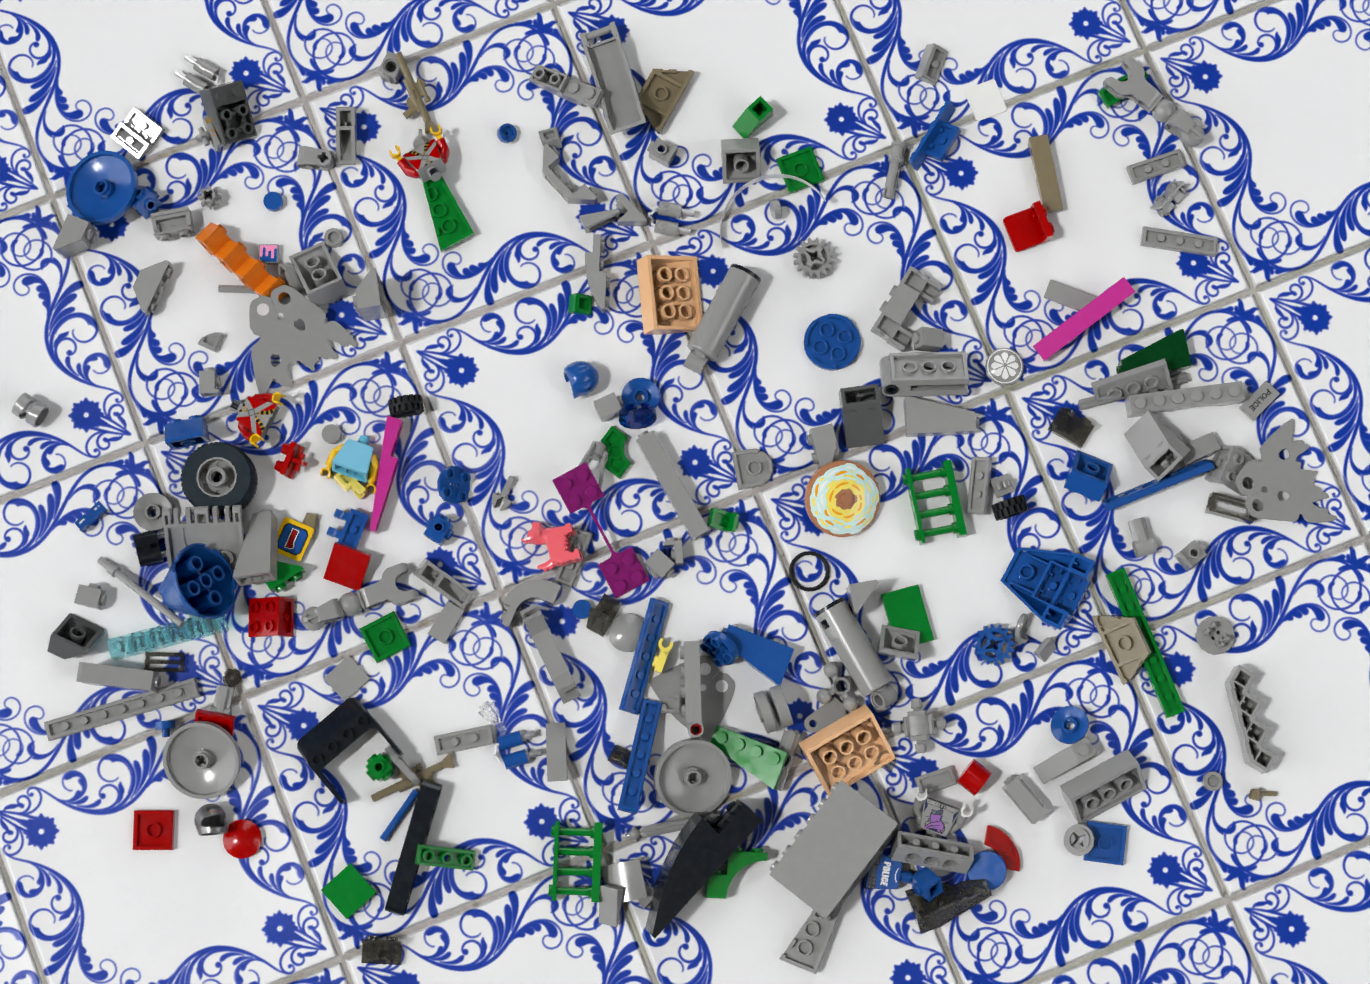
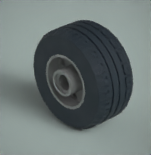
M210 442V444L207 443L198 447L187 458L181 471V486L183 487L184 495L194 507L209 506L211 516H213V506H218L219 517H225V506H230L231 516L233 515V505H241L242 509H245L249 502L252 501L251 499L254 498L257 490L258 478L253 462L241 449L227 442ZM222 477L221 481L217 482V479Z

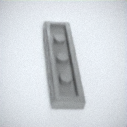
M1143 226L1140 246L1215 257L1218 238Z

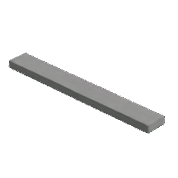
M191 678L158 688L157 692H144L46 721L44 726L48 741H53L201 697L196 678Z

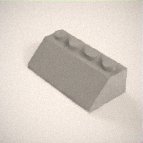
M1128 749L1060 785L1063 797L1078 824L1087 822L1147 789L1140 765Z

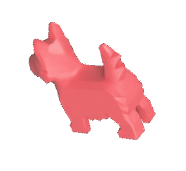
M532 522V528L527 532V537L521 539L524 544L547 546L550 560L537 566V569L544 572L548 569L551 571L556 566L565 567L571 563H578L584 560L582 552L578 548L570 552L571 549L569 547L571 544L568 538L576 534L571 523L560 527L544 528L541 522Z

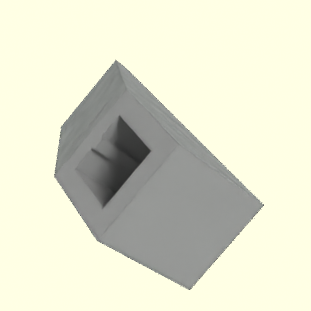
M832 423L811 428L809 435H807V441L809 446H813L812 460L814 464L818 465L819 469L833 461L837 440Z

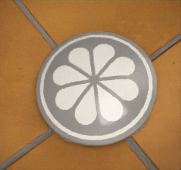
M996 349L986 360L987 375L996 385L1013 384L1022 375L1023 361L1020 355L1012 349Z

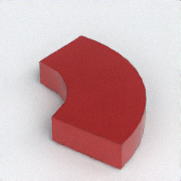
M987 825L984 845L991 847L997 854L1002 856L1007 869L1020 872V857L1012 840L1000 829Z

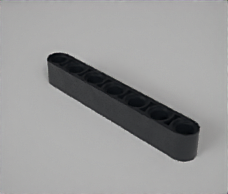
M425 779L421 783L385 911L402 916L406 913L420 866L415 864L417 845H426L441 794L442 784Z

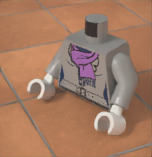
M917 787L912 810L915 822L919 824L918 828L926 830L925 836L937 837L939 835L946 837L947 835L954 834L963 826L967 818L972 815L974 807L970 811L965 810L967 803L963 804L962 809L927 797V788L923 794L919 793V787Z

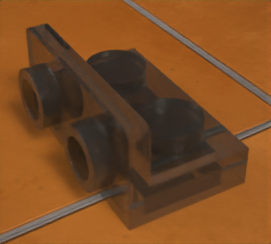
M1061 407L1047 430L1081 449L1093 430L1094 425L1091 424L1092 422L1085 417L1080 418L1075 415L1072 409Z
M367 935V939H362L361 963L402 965L403 941H398L399 937L387 936L386 940H379V936Z

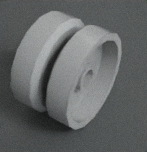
M779 684L769 688L770 701L764 691L753 694L757 714L767 734L777 731L776 718L783 728L793 725L789 707Z

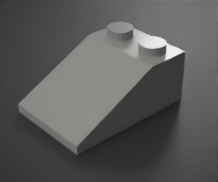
M324 242L289 256L310 302L319 307L348 294L344 281Z

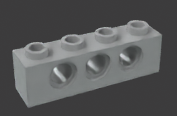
M897 830L891 843V860L967 874L974 861L973 844Z

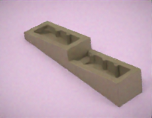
M1048 134L1029 137L1028 148L1036 174V184L1041 203L1045 205L1047 213L1062 211L1063 204Z

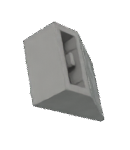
M1150 410L1124 434L1144 468L1158 482L1190 451Z

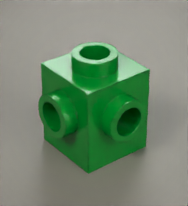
M381 753L378 755L373 754L367 760L368 764L365 767L368 771L366 774L373 781L376 779L379 782L382 780L387 781L393 775L392 771L395 768L392 764L394 762L387 754L385 756ZM378 763L382 764L380 771H377L375 768Z

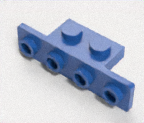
M947 100L940 108L939 114L931 122L929 130L921 138L919 146L911 154L909 162L914 170H919L927 156L943 162L960 135V128L948 123L955 112L951 101Z

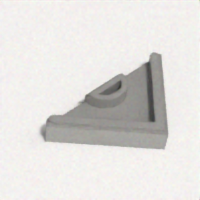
M390 745L384 749L395 765L417 786L421 781L407 763L400 758Z

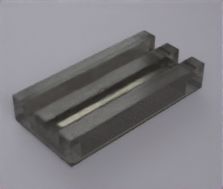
M145 652L144 670L184 673L185 653ZM150 657H180V661L150 660ZM150 664L180 665V668H150Z

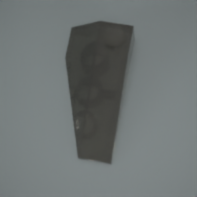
M986 880L961 881L960 884L949 885L948 882L942 883L944 892L930 902L921 895L918 896L913 889L906 890L905 893L920 933L922 934L943 926L992 896Z

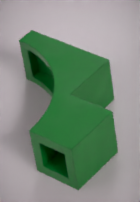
M737 848L727 859V875H723V871L717 870L707 881L706 898L726 899L728 887L734 876L751 863L767 861L768 853H763V849L752 848V852H744V848Z

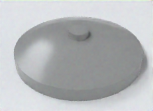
M195 721L181 726L169 737L163 750V767L169 781L178 791L192 798L210 799L221 795L234 784L241 768V755L236 741L224 728L212 722Z
M698 738L684 739L668 747L660 756L654 771V786L662 803L674 813L691 817L694 812L702 816L715 810L725 800L732 782L731 766L725 754L713 743Z

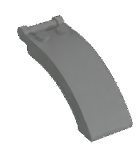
M615 21L609 23L608 26L589 33H580L583 49L596 87L604 92L600 101L610 135L646 123L637 86ZM612 32V38L589 45V40Z

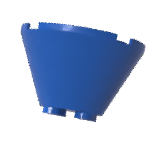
M194 543L184 547L177 554L162 584L158 588L159 594L162 596L166 606L174 613L177 612L206 619L220 618L232 609L236 600L234 599V590L237 589V585L233 579V570L226 558L215 548L210 549L203 543Z

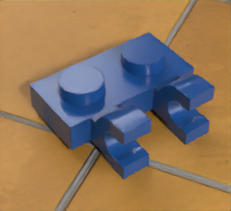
M352 508L350 513L336 509L334 517L346 521L342 531L329 526L326 534L339 539L338 543L357 549L370 516Z

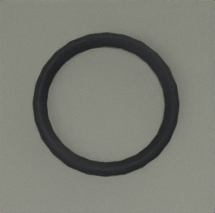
M802 552L791 561L789 567L790 579L797 588L803 591H816L823 587L829 578V565L826 559L816 552ZM805 555L818 557L825 566V577L815 587L808 588L800 585L793 575L795 562Z

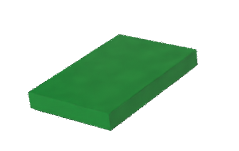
M918 584L881 594L889 626L919 631V644L934 640Z

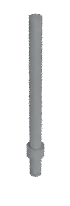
M104 557L98 559L97 562L107 570L108 574L118 578L180 628L184 626L185 621L125 575L120 567L114 563L111 564Z

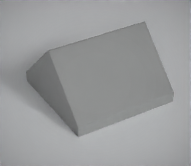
M878 580L849 584L846 588L849 607L855 616L878 585Z
M882 624L877 653L879 655L916 661L918 659L920 632Z

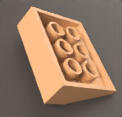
M646 255L638 259L636 263L644 334L663 335L695 332L703 317L697 257Z
M865 704L798 743L828 797L832 793L830 789L836 782L840 783L842 780L851 786L896 759L872 711Z

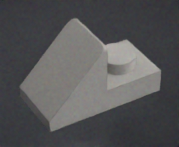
M622 193L616 196V207L622 213L626 212L617 221L618 226H645L647 224L645 216Z

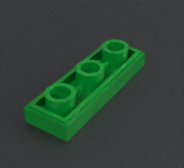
M418 844L415 864L473 871L476 851ZM448 854V859L444 861V856Z

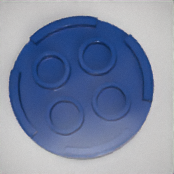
M828 314L817 318L811 322L804 335V350L807 357L814 365L824 370L836 371L849 366L856 359L860 350L861 338L857 328L851 320L839 314Z

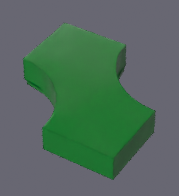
M611 426L601 439L609 453L605 469L620 479L631 465L624 454V443L627 436L614 426Z

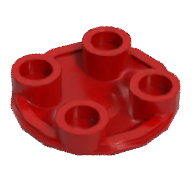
M241 819L229 824L228 833L223 835L224 848L235 858L251 857L258 852L261 846V831L257 824L249 820Z

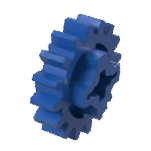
M991 624L990 629L983 626L984 632L978 630L979 638L974 637L973 639L977 641L973 648L978 649L974 654L981 655L980 661L986 659V665L993 661L994 666H997V661L999 660L1004 664L1003 658L1010 659L1011 657L1008 653L1014 652L1010 648L1011 645L1015 644V642L1010 641L1013 635L1006 634L1008 632L1007 628L1002 631L1000 624L997 628H994V624ZM992 632H998L1002 634L1003 637H995L993 636ZM985 635L987 641L985 646L981 647V640ZM993 639L994 642L1002 640L997 645V650L994 648L986 649L991 644L990 640ZM1007 642L1006 651L1002 654V645ZM986 652L994 653V655L996 656V658L988 657V656L985 655L984 653H986Z

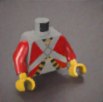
M437 124L439 127L438 132H434L432 127H430V132L437 138L436 141L435 139L428 141L404 154V158L401 157L399 146L395 145L398 151L397 154H393L389 149L390 157L397 159V164L406 176L415 179L419 178L422 182H427L430 179L435 182L440 180L441 174L447 170L445 164L448 162L450 151L445 138L441 136L443 130L439 124Z
M279 392L274 394H255L253 397L247 396L244 403L234 399L230 406L231 410L238 413L235 420L238 422V429L242 436L256 448H259L257 445L259 440L264 441L280 409L278 405L283 406L280 399L286 396Z

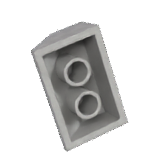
M371 268L355 289L356 296H353L354 308H356L359 316H362L364 321L387 318L382 281L376 268Z

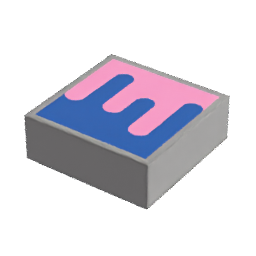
M259 244V259L264 264H279V245Z

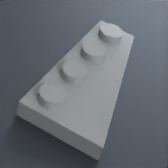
M1165 358L1091 383L1096 401L1121 398L1125 394L1135 395L1149 391V393L1158 392L1160 389L1174 390Z
M842 906L830 921L813 910L779 959L817 974Z

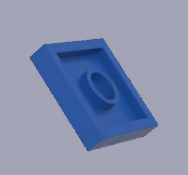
M1087 821V827L1092 830L1095 840L1094 847L1088 854L1083 855V860L1123 865L1127 826Z

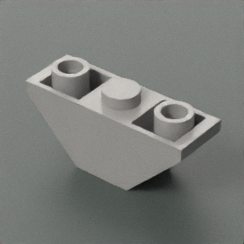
M167 260L140 270L133 285L141 310L148 317H150L151 313L155 312L158 305L157 300L165 291L166 280L170 279L173 274V265Z

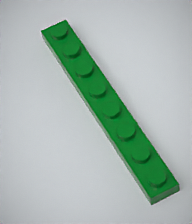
M1125 568L1105 575L1122 616L1136 618L1150 648L1151 654L1145 660L1143 666L1165 717L1169 718L1184 712V706Z

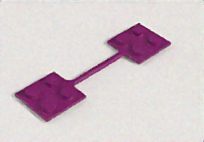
M587 462L553 479L552 481L569 513L572 514L581 508H587L610 549L611 557L598 564L615 598L649 581L632 546L620 553H616L591 509V504L603 497L604 494Z

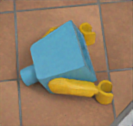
M361 435L358 441L348 439L345 444H340L332 449L325 463L327 466L320 470V475L323 476L324 472L328 470L327 479H331L333 472L365 483L368 480L369 484L365 486V492L367 493L369 486H373V494H375V482L378 479L379 464L377 456L373 454L374 448L369 446L370 438Z

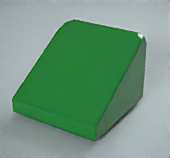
M579 293L571 294L569 297L568 313L591 315L593 297Z

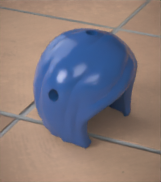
M576 361L567 365L564 369V377L566 382L570 381L574 399L579 396L588 395L596 389L599 382V374L597 369L589 362Z

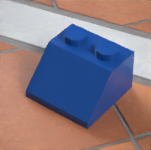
M193 415L188 420L174 419L169 424H165V443L172 450L210 442L207 421L203 416Z
M1077 450L1067 474L1064 488L1086 496L1090 500L1100 502L1108 486L1113 464Z

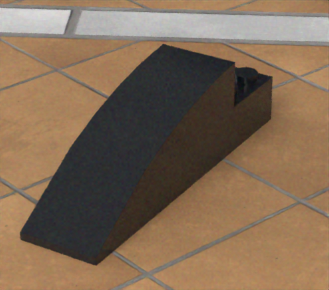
M740 800L732 801L727 806V811L723 816L720 815L714 820L712 827L694 812L680 831L665 858L654 886L645 927L654 938L661 933L763 821Z

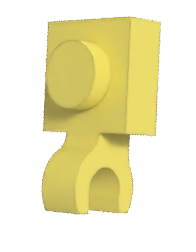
M340 473L334 476V481L346 492L352 489L355 496L360 500L366 496L364 493L366 489L359 483L361 481Z
M662 638L658 642L659 649L661 650L660 655H655L652 664L655 667L654 672L662 674L668 654L673 647V642H670L669 647H663Z

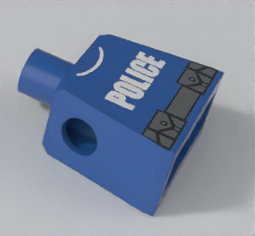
M880 854L867 872L865 889H898L899 882L910 884L912 872L901 870L902 862L892 861L890 857Z

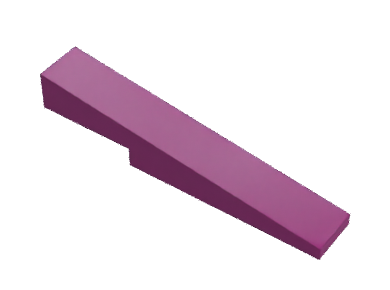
M1123 277L1033 345V348L1043 361L1047 360L1135 293V290Z
M387 416L370 525V531L377 534L400 462L393 455L404 423L401 419Z

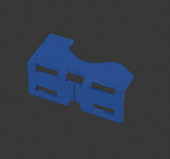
M98 501L89 509L90 513L81 516L75 524L84 533L108 510Z

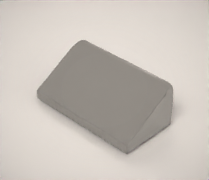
M935 43L926 45L915 78L931 85H936L948 51Z

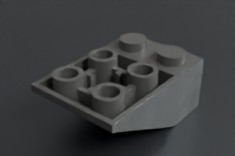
M242 80L224 83L199 91L204 110L224 145L257 136Z
M878 384L840 388L838 394L846 448L884 444Z

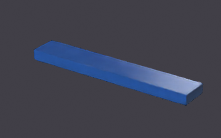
M1206 459L1165 475L1159 482L1154 479L1102 500L1103 508L1108 511L1212 470L1214 469L1213 462Z
M650 598L619 710L635 715L639 714L670 603Z
M643 699L617 810L637 814L662 703Z

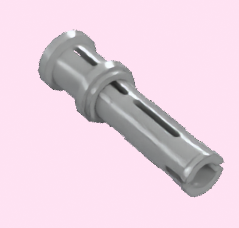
M892 141L891 143L893 147L891 156L888 157L890 164L882 195L883 198L890 200L895 198L901 166L905 163L903 158L905 149L908 148V144L899 141Z

